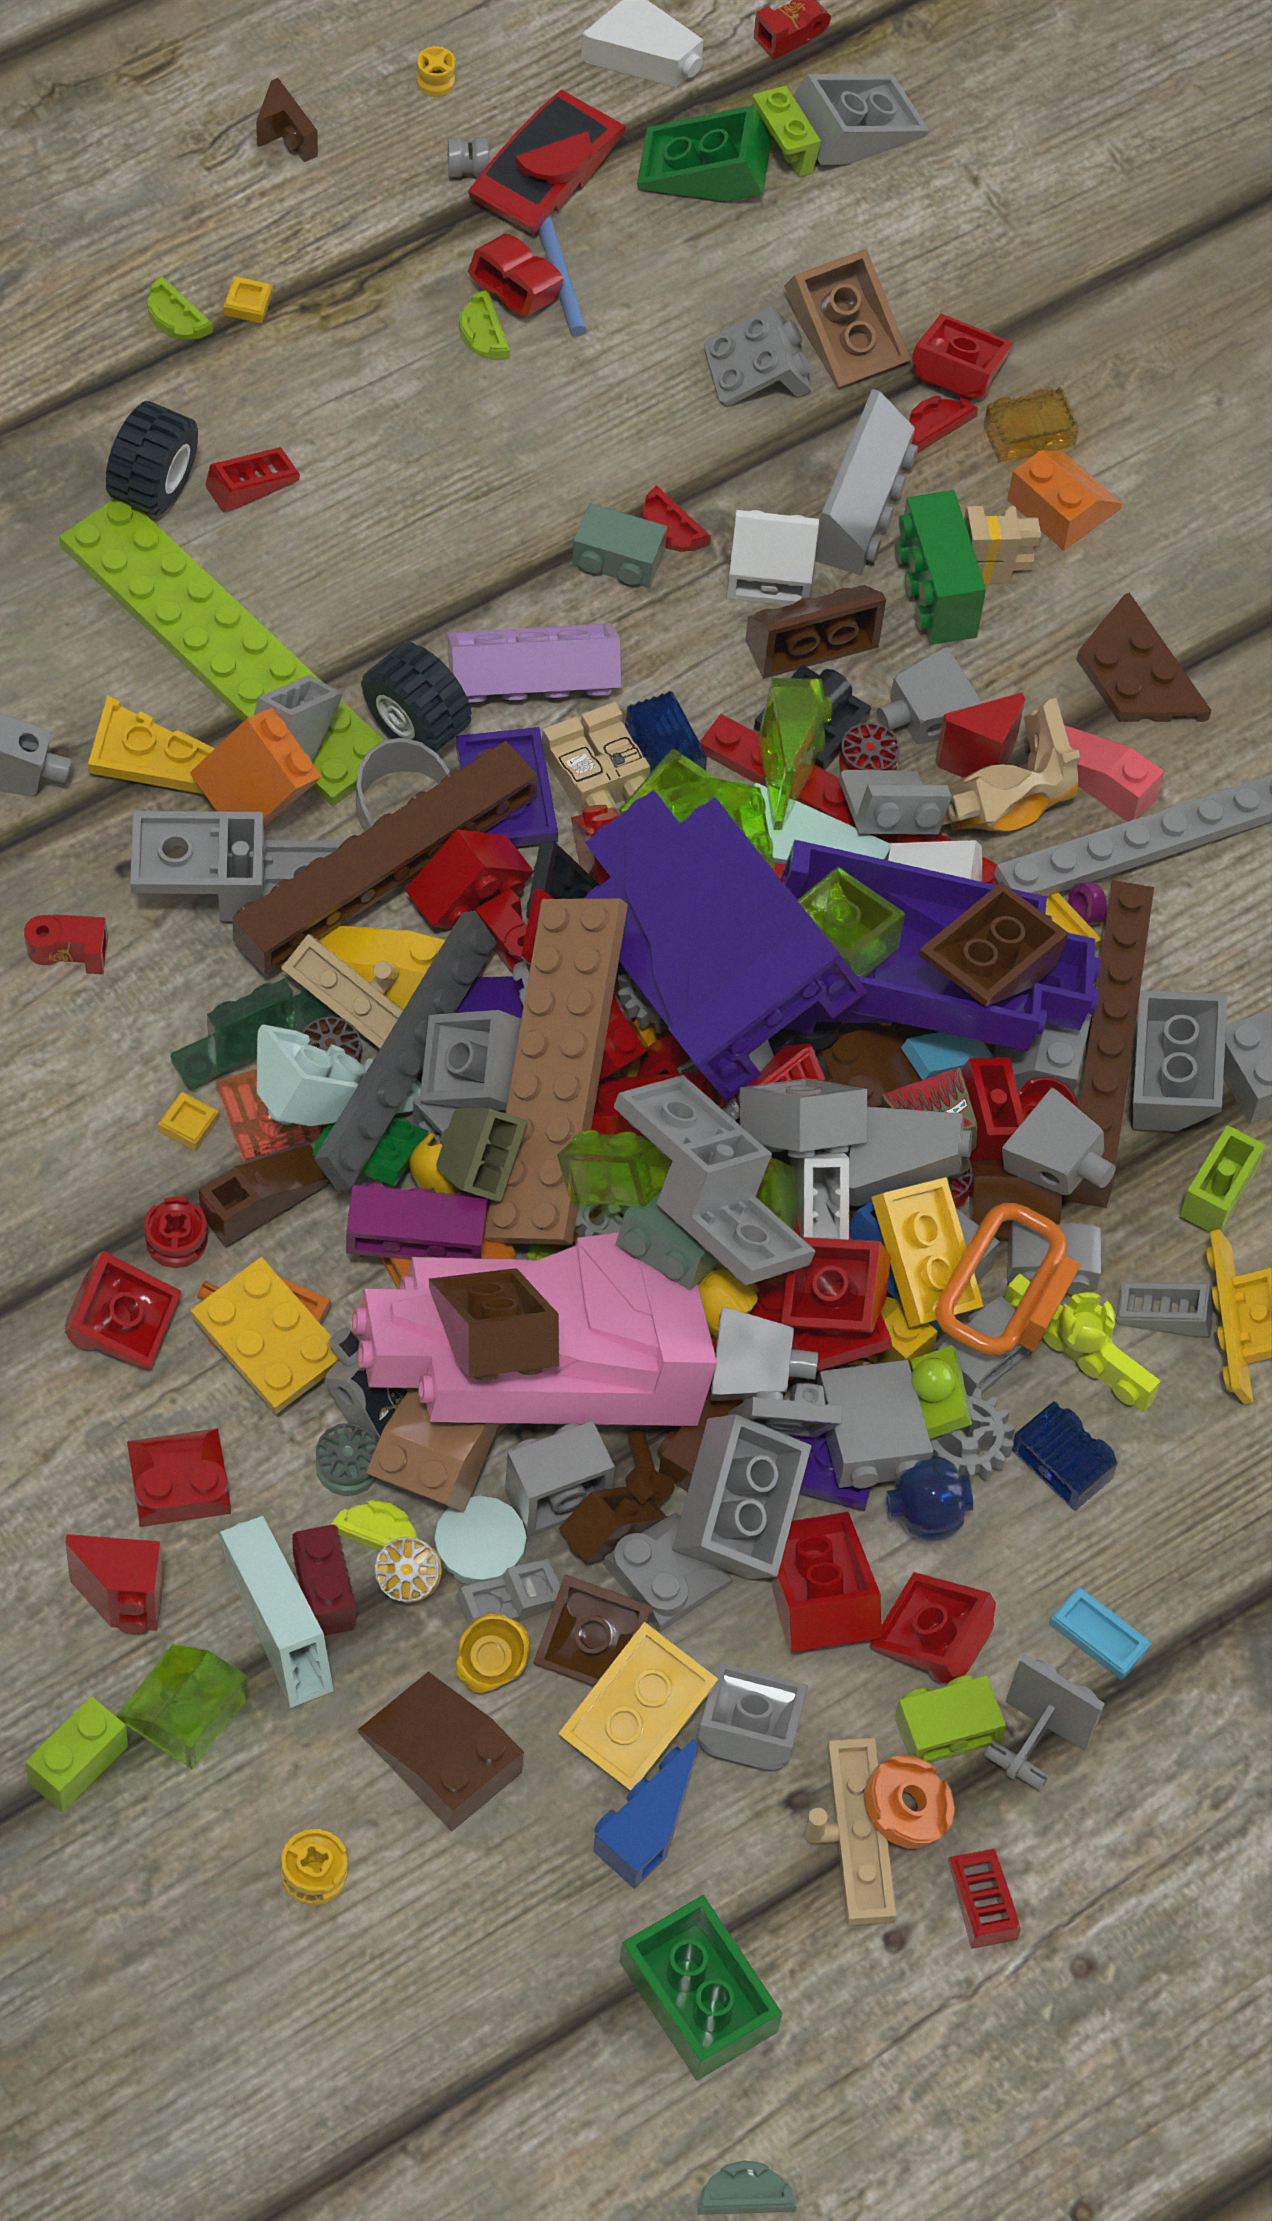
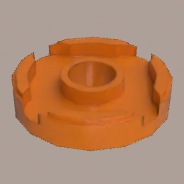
M896 1755L877 1766L866 1781L864 1792L866 1810L876 1830L890 1842L906 1849H923L935 1843L947 1832L953 1822L955 1806L952 1791L946 1780L941 1782L935 1774L938 1770L929 1762L911 1755ZM902 1792H907L915 1798L918 1805L917 1811H913L905 1805L902 1799Z

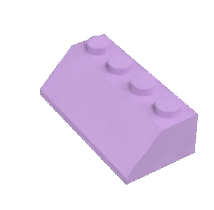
M611 623L446 632L449 669L461 684L469 702H482L487 700L486 695L503 694V699L522 700L528 698V693L545 692V697L561 698L569 696L570 690H586L588 695L611 694V688H622L620 637Z

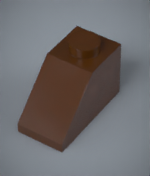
M624 1486L591 1491L558 1529L567 1538L571 1551L588 1563L604 1560L606 1555L615 1550L621 1538L628 1534L641 1533L667 1516L659 1507L656 1508L651 1497L644 1504H641L628 1490V1487Z

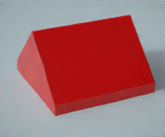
M1023 693L944 714L935 759L938 768L964 778L984 767L1006 765L1017 742L1025 704Z

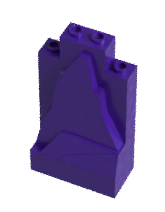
M653 789L644 797L635 800L629 809L611 823L599 828L595 835L585 842L611 878L602 885H598L590 890L584 899L620 898L628 904L619 961L668 1025V1029L695 1065L726 1101L740 1091V1087H746L761 1075V1072L747 1055L814 1003L819 1001L833 1019L868 992L837 949L791 891L784 885L716 797H713L706 804L698 806L687 819L680 823Z
M794 839L780 879L837 949L868 992L833 1019L821 1003L817 1001L784 1027L785 1029L812 1034L816 1022H899L1028 1051L1034 1035L1041 1036L1046 1023L1080 1031L1087 1014L1094 1015L1098 1005L1099 990L1094 989L1093 984L1098 978L1101 959L1095 957L1094 938L1068 933L1059 962L1052 971L1039 982L1034 983L1032 988L985 1007L920 957L918 953L920 948L997 885ZM1012 889L1046 915L1047 896Z

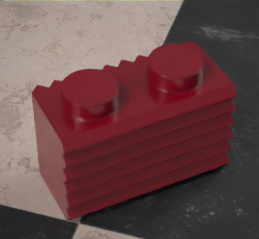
M332 1524L296 1531L292 1534V1554L299 1585L324 1636L352 1631L356 1626V1603L354 1602V1594H352V1586L350 1585V1577H348L340 1535H338V1527Z

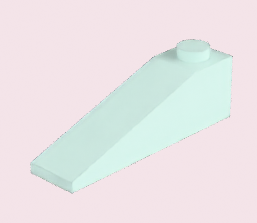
M261 1025L258 1030L257 1094L267 1106L268 1114L281 1124L290 1125L295 1123L316 1126L336 1123L373 1060L368 1059L363 1065L353 1057L345 1054L344 1049L331 1044L329 1049L325 1051L309 1045L310 1039L306 1034L294 1030ZM417 1078L396 1113L413 1111V1101L420 1096L421 1083Z

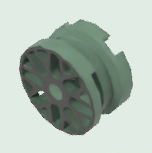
M342 1423L327 1429L321 1435L316 1446V1472L321 1484L326 1489L341 1496H353L367 1491L375 1483L376 1478L366 1473L378 1444L373 1433L361 1425ZM343 1428L345 1433L338 1434L337 1430ZM347 1428H353L354 1430L349 1432ZM359 1430L362 1431L361 1436L356 1434ZM334 1431V1437L328 1435L329 1433Z

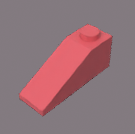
M1064 725L1071 748L1079 750L1081 757L1077 764L1078 787L1127 822L1139 818L1157 800L1164 770L1129 746Z

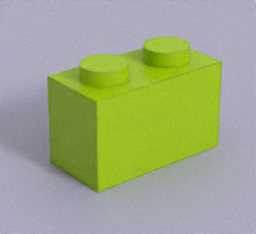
M1226 1125L1187 1190L1180 1217L1209 1232L1220 1229L1222 1232L1257 1173L1266 1145Z
M987 1675L975 1679L972 1676H961L950 1681L946 1687L929 1691L928 1688L912 1690L899 1700L895 1714V1721L908 1755L915 1756L929 1763L989 1747L993 1740L1000 1744L1006 1727Z
M91 1696L25 1761L28 1783L63 1813L128 1748L126 1725Z

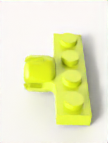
M1019 1273L1008 1285L1005 1300L1015 1309L1027 1290L1030 1281ZM1084 1292L1074 1294L1070 1298L1069 1305H1060L1043 1335L1044 1341L1054 1350L1063 1351L1073 1358L1085 1374L1092 1378H1099L1111 1387L1114 1394L1123 1403L1134 1405L1144 1413L1155 1401L1161 1381L1113 1344L1111 1336L1116 1317L1113 1306L1108 1301L1103 1306L1099 1305L1101 1296L1096 1293Z

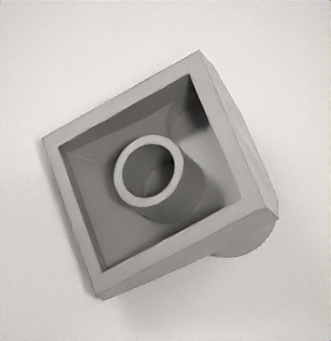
M677 1512L641 1533H632L621 1538L615 1550L606 1555L603 1565L629 1597L654 1606L649 1621L659 1633L732 1584L733 1581L725 1570L673 1550L681 1519Z
M718 1662L714 1676L720 1681L708 1695L697 1737L700 1746L704 1751L715 1757L764 1770H776L784 1767L790 1760L808 1685Z

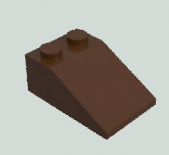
M1001 882L920 948L918 955L986 1007L1032 988L1034 983L1039 982L1052 971L1059 962L1068 932Z
M930 1029L856 1030L839 1035L838 1039L831 1046L817 1049L815 1055L825 1077L833 1078L837 1084L867 1089V1107L882 1108V1094L922 1080L901 1049L908 1038L936 1033V1031Z
M517 1268L429 1278V1289L455 1360L469 1377L477 1380H493L498 1378L499 1374L509 1372L534 1375L543 1372L544 1368L559 1366V1313Z
M429 1671L358 1729L361 1737L451 1832L522 1773L524 1751L491 1717Z

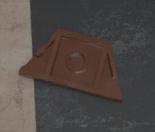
M1130 592L1124 594L1078 650L1076 660L1118 722H1139L1143 719H1149L1154 722H1171L1172 716H1196V722L1209 720L1212 711Z

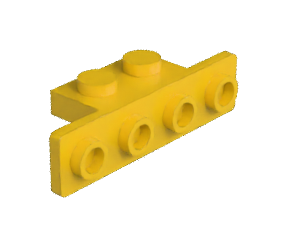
M1216 1229L1210 1231L1212 1246L1207 1247L1206 1252L1209 1266L1212 1272L1216 1273L1217 1286L1212 1287V1297L1217 1311L1221 1312L1223 1325L1217 1328L1220 1346L1223 1352H1227L1228 1366L1223 1367V1377L1227 1390L1230 1393L1234 1392L1241 1402L1246 1405L1253 1403L1248 1364L1272 1358V1268L1236 1276L1232 1246L1221 1230Z

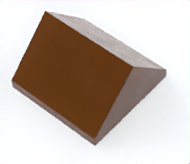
M1003 1160L971 1161L973 1175L969 1190V1216L977 1225L980 1226L985 1215L994 1206L1002 1203H1017L1026 1206L1049 1218L1057 1225L1060 1224L1062 1194L1008 1173L1004 1170ZM1013 1220L1002 1222L994 1238L998 1241H1008Z

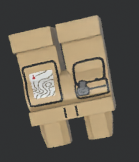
M616 701L581 714V723L578 717L575 716L542 729L545 760L569 798L575 803V809L579 815H582V809L593 805H607V808H613L618 811L616 803L627 800L631 806L635 800L644 797L652 791L649 782L650 765L645 757L643 758L639 747L633 742L622 722V712Z

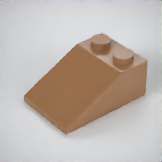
M867 248L796 274L784 285L801 328L837 389L911 361Z
M410 1388L385 1426L366 1473L383 1482L464 1513L500 1423L429 1422L426 1403H420L418 1388Z

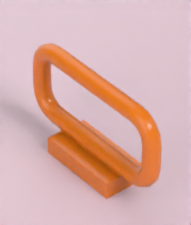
M1002 1203L994 1206L983 1218L938 1299L935 1312L937 1322L942 1330L953 1339L987 1355H1002L1011 1351L1017 1343L1035 1352L1081 1263L1065 1255L1067 1241L1061 1228L1049 1218L1017 1203ZM1013 1220L1044 1236L1049 1242V1249L1002 1335L989 1337L961 1323L956 1319L953 1310L1001 1223Z

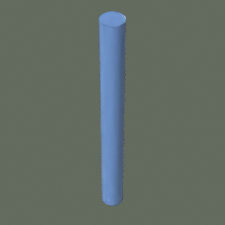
M549 215L539 228L540 237L548 261L560 271L564 278L559 291V297L571 334L573 336H580L587 329L555 228Z

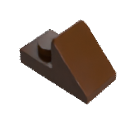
M279 78L271 80L256 122L257 146H263L283 137L286 146L290 150L295 149L303 162L318 157V130Z

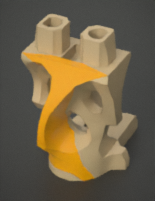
M1057 698L1045 700L1038 707V710L1031 711L1024 716L1031 750L1028 757L1027 770L1014 765H991L949 785L948 788L952 798L942 825L950 823L952 830L982 829L1008 832L1037 821L1050 806L1075 797L1078 790L1077 764L1081 757L1079 750L1072 749L1069 744Z

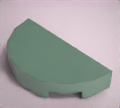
M744 2160L726 2164L721 2168V2171L709 2179L701 2191L698 2215L795 2212L797 2206L792 2188L784 2182L780 2175L771 2171L769 2166L764 2163Z

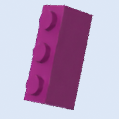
M370 1183L364 1186L352 1185L346 1230V1253L412 1260V1257L482 1259L487 1198H480L466 1192H459L454 1195L432 1193L424 1188H412L410 1190L391 1189L377 1183Z

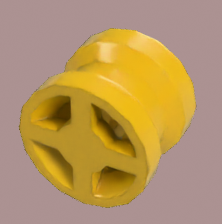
M432 46L425 48L417 56L418 72L416 83L424 94L439 97L448 94L454 88L456 59L451 51L444 47Z

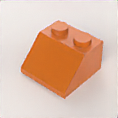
M1041 450L1012 472L1007 501L1016 506V509L1026 518L1038 517L1040 530L1063 551L1122 507V503L1066 453Z

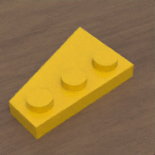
M107 695L88 761V773L204 794L190 772L215 748L179 730L172 732L154 723L153 717L141 711L136 714L122 707L119 700Z

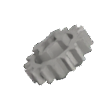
M976 1388L972 1396H967L972 1425L930 1439L933 1449L932 1459L934 1460L932 1472L934 1474L945 1469L949 1471V1482H954L957 1475L962 1474L967 1484H972L975 1473H979L981 1477L988 1480L991 1476L992 1467L998 1470L1004 1468L1005 1456H1010L1014 1442L1010 1439L1013 1438L1015 1427L1011 1424H1005L1010 1413L1008 1409L995 1410L997 1397L993 1396L984 1401L981 1399V1389ZM989 1450L985 1454L979 1457L977 1456L980 1451Z

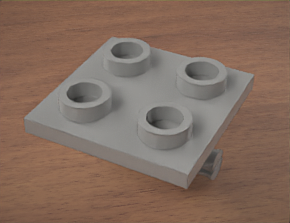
M1024 1654L1018 1663L1006 1703L1038 1723L1018 1754L1013 1753L997 1743L996 1740H993L987 1748L984 1757L1007 1770L1005 1774L1012 1780L1018 1777L1040 1792L1049 1779L1050 1774L1029 1763L1027 1759L1047 1729H1050L1085 1751L1091 1742L1105 1703L1100 1701L1089 1688L1083 1685H1074L1058 1675L1056 1670L1047 1662L1034 1660Z

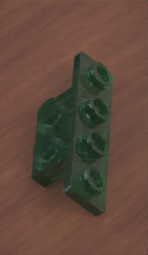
M285 978L273 984L265 983L258 986L251 994L234 1002L226 1001L216 1006L212 1012L207 1014L208 1036L172 1052L170 1055L171 1063L187 1089L192 1091L257 1061L258 1030L261 1025L302 1033L311 1022L319 1018L342 1017L308 990L293 997V990Z

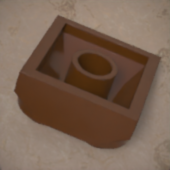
M564 1575L533 1663L596 1685L644 1622L649 1625V1619L654 1606L592 1583Z

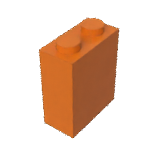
M273 707L247 718L190 772L216 811L263 812L264 830L322 777L313 765L310 757L301 748L287 728L286 723L279 717Z

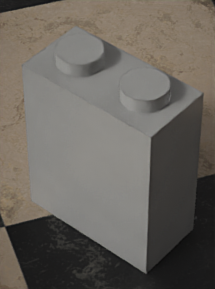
M908 1360L819 1372L817 1385L823 1386L825 1405L842 1406L841 1424L825 1432L839 1488L849 1486L867 1488L879 1482L894 1480L911 1482L920 1477L928 1476L933 1449L918 1394L911 1384L912 1372Z

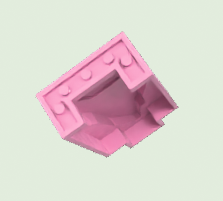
M619 1232L579 1237L576 1240L575 1246L540 1260L412 1257L408 1276L402 1275L399 1289H364L361 1306L354 1307L352 1313V1331L354 1335H360L361 1340L358 1346V1364L360 1368H366L369 1387L418 1388L420 1403H426L429 1422L584 1424L593 1420L594 1424L698 1426L717 1361L698 1284L692 1290H688L615 1244ZM517 1268L559 1313V1366L544 1368L543 1372L534 1375L509 1372L501 1373L498 1378L493 1380H477L469 1377L455 1360L429 1289V1278Z

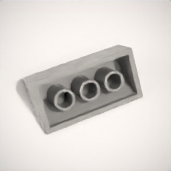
M871 390L823 508L815 558L816 562L861 576L867 561L875 562L881 545V538L877 537L880 529L888 530L894 507H890L892 498L900 499L906 481V476H902L904 468L912 469L918 451V446L912 444L915 427L878 390Z

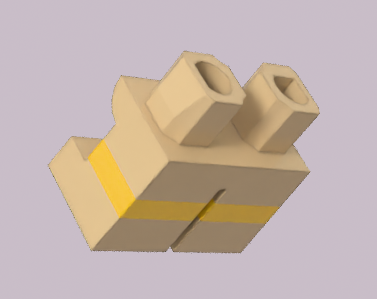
M967 506L964 521L984 584L1010 583L1013 571L1032 570L1034 565L1033 546H1039L1041 539L1038 517L1018 518L1016 506L1009 507L1004 516H985L983 506Z

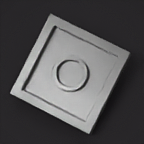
M798 1383L792 1387L790 1401L783 1400V1394L780 1392L760 1391L755 1393V1397L744 1399L742 1404L728 1411V1415L737 1414L785 1435L816 1438L841 1424L842 1406L825 1405L823 1386Z

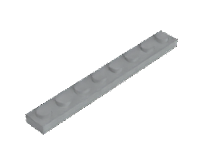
M1272 774L997 864L994 875L999 883L1002 882L1011 889L1049 896L1071 889L1079 883L1092 882L1272 822Z

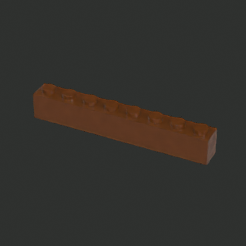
M504 741L494 749L487 748L483 750L472 763L461 770L449 772L438 785L427 792L421 791L415 794L408 801L407 805L393 814H384L374 823L373 827L359 836L352 835L348 837L337 850L325 858L319 857L314 859L303 872L294 878L280 881L263 898L256 902L244 904L236 912L235 916L232 917L233 940L260 971L266 975L286 962L308 934L317 940L321 939L416 877L456 830L485 832L536 799L538 774L507 741Z
M1112 880L1107 898V910L1103 919L1098 958L1101 959L1098 978L1094 983V989L1099 990V1000L1096 1011L1091 1016L1087 1034L1077 1105L1078 1109L1094 1121L1104 1132V1153L1101 1157L1116 1166L1154 887ZM1115 1173L1104 1188H1100L1083 1178L1071 1194L1064 1195L1063 1201L1107 1208Z

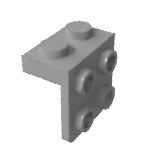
M773 306L709 338L705 342L704 347L720 402L725 406H730L779 380L797 398L812 391L807 376L811 373V368L804 354L800 352L798 343L802 342L800 331L792 320L787 322Z
M844 770L839 778L859 834H939L952 798L948 785H923L920 775L914 771Z

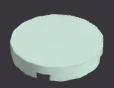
M474 1496L470 1497L464 1513L450 1507L446 1509L437 1522L434 1546L441 1559L442 1567L453 1574V1578L464 1584H474L501 1578L507 1568L520 1565L524 1558L527 1536L522 1519L511 1506L497 1498Z

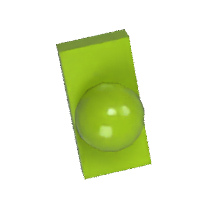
M950 1345L911 1359L913 1369L911 1384L918 1394L929 1438L932 1439L972 1425L959 1354L955 1347Z

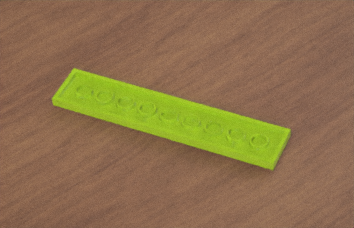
M113 498L59 536L60 547L243 722L247 718L254 716L258 697L308 675L321 681L139 508ZM342 700L312 762L322 777L311 787L332 807L356 790L358 769L370 749L384 741Z

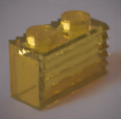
M1060 387L1056 390L1040 389L1031 395L1028 394L1026 397L1020 396L1018 399L1015 397L1012 399L1004 397L993 403L991 402L987 405L983 425L998 463L1033 456L1041 450L1055 451L1073 447L1076 444L1079 430L1078 422L1064 390Z

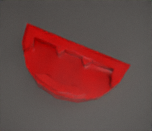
M588 131L515 156V165L525 176L530 177L532 175L535 178L547 180V184L568 182L582 173L584 165L589 160L591 141Z
M934 396L921 401L911 411L909 422L915 427L912 444L918 446L917 454L977 417L978 408L960 398L959 402L952 399H941V396Z
M655 485L646 495L642 519L667 526L665 548L686 552L697 551L710 545L711 535Z

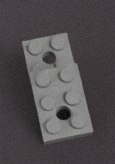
M133 811L130 889L131 893L218 894L220 921L233 922L232 917L235 916L236 912L244 904L256 902L270 893L277 883L285 879L290 880L303 872L314 859L319 857L325 858L337 850L345 840H264L263 812ZM172 846H180L187 850L183 857L177 859L169 858L164 854L165 850Z
M684 1075L618 1094L614 1108L634 1128L638 1129L654 1143L661 1153L672 1160L656 1204L672 1217L676 1224L680 1225L695 1238L707 1252L711 1253L729 1269L734 1277L741 1280L745 1285H749L810 1265L815 1250L756 1198L757 1191L772 1155L771 1152Z

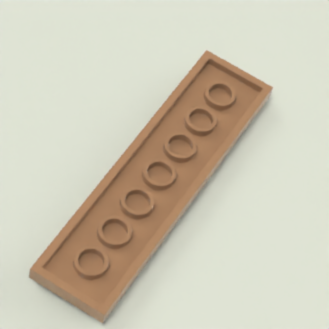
M620 898L542 899L506 1108V1114L527 1120V1124L501 1202L495 1200L490 1202L485 1238L493 1243L572 1245L628 904Z

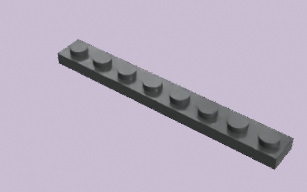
M476 911L463 912L315 1156L314 1160L336 1190L351 1189L423 1068L429 1015L456 1012L497 943Z

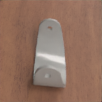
M406 738L384 740L367 752L358 769L356 787V812L364 832L374 825L363 797L364 792L371 783L386 774L409 771L424 774L439 784L450 771L436 752L422 742Z

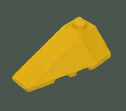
M339 926L318 940L369 982L375 977L374 966L378 962L384 961L395 964L399 969V974L384 994L403 1010L445 942L444 939L408 930Z

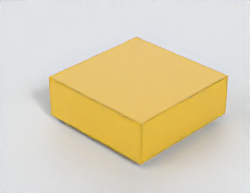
M234 276L223 306L224 315L262 324L273 294V284Z
M181 1092L158 1123V1132L197 1151L218 1122L219 1111Z

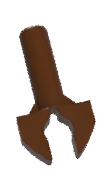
M635 1430L628 1435V1441L636 1467L625 1477L628 1490L641 1504H644L653 1495L655 1506L658 1508L672 1494L675 1488L672 1476L656 1471L645 1433L641 1430Z

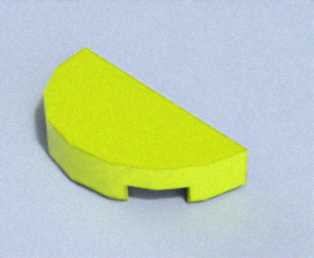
M369 1500L367 1504L356 1505L349 1510L344 1509L340 1511L330 1524L338 1527V1535L380 1552L386 1544L397 1538L412 1537L418 1539L415 1528L404 1511L391 1503L377 1500Z

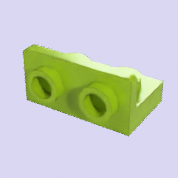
M782 86L755 93L752 103L756 106L770 134L773 135L782 149L785 161L791 163L799 177L813 174L821 140L788 87Z

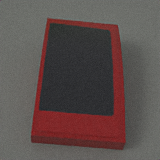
M561 89L518 129L490 161L468 190L469 197L535 235L552 210L559 212L576 187L584 188L622 136L626 127ZM588 131L591 141L589 160L584 165L582 173L568 182L547 184V180L538 179L532 175L530 177L525 176L515 165V156Z

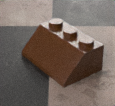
M862 585L854 588H841L832 594L813 599L804 598L794 604L776 609H763L754 615L748 616L745 640L762 679L798 670L802 664L809 667L879 648L886 598L882 592Z

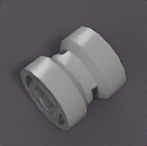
M475 137L473 141H463L461 138H448V176L461 177L464 173H473L476 177H479L489 164L488 138Z

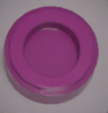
M1095 882L1079 883L1071 889L1068 897L1069 905L1088 925L1099 924L1104 919L1107 910V901L1103 889Z

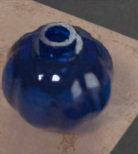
M932 1455V1459L916 1462L913 1468L900 1476L899 1480L896 1479L894 1490L886 1491V1502L890 1518L898 1517L911 1535L925 1541H941L953 1536L964 1525L965 1512L973 1510V1495L968 1475H958L957 1468L951 1461L936 1455Z

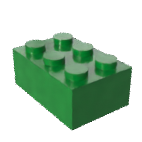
M955 490L907 497L904 514L899 515L901 536L900 539L895 540V554L898 563H904L907 571L905 573L907 594L909 597L914 596L916 600L915 618L919 630H925L929 645L977 638L986 588Z
M704 1894L622 1942L619 1960L621 1966L697 2081L778 2033L782 2018L781 2010Z

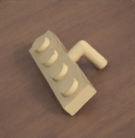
M308 934L281 968L340 1017L354 1025L356 1030L378 1048L382 1047L403 1012L400 1006L384 994L399 974L398 967L393 963L378 962L374 966L375 977L369 982L316 938ZM423 1068L421 1069V1071H420V1073L418 1074L417 1078L422 1074Z
M875 1738L828 1741L827 1752L836 1823L826 1824L828 1819L827 1812L822 1808H814L808 1816L805 1837L808 1842L813 1844L838 1842L847 1926L895 1923L896 1908L888 1841L876 1830L867 1814L864 1800L866 1781L878 1766Z

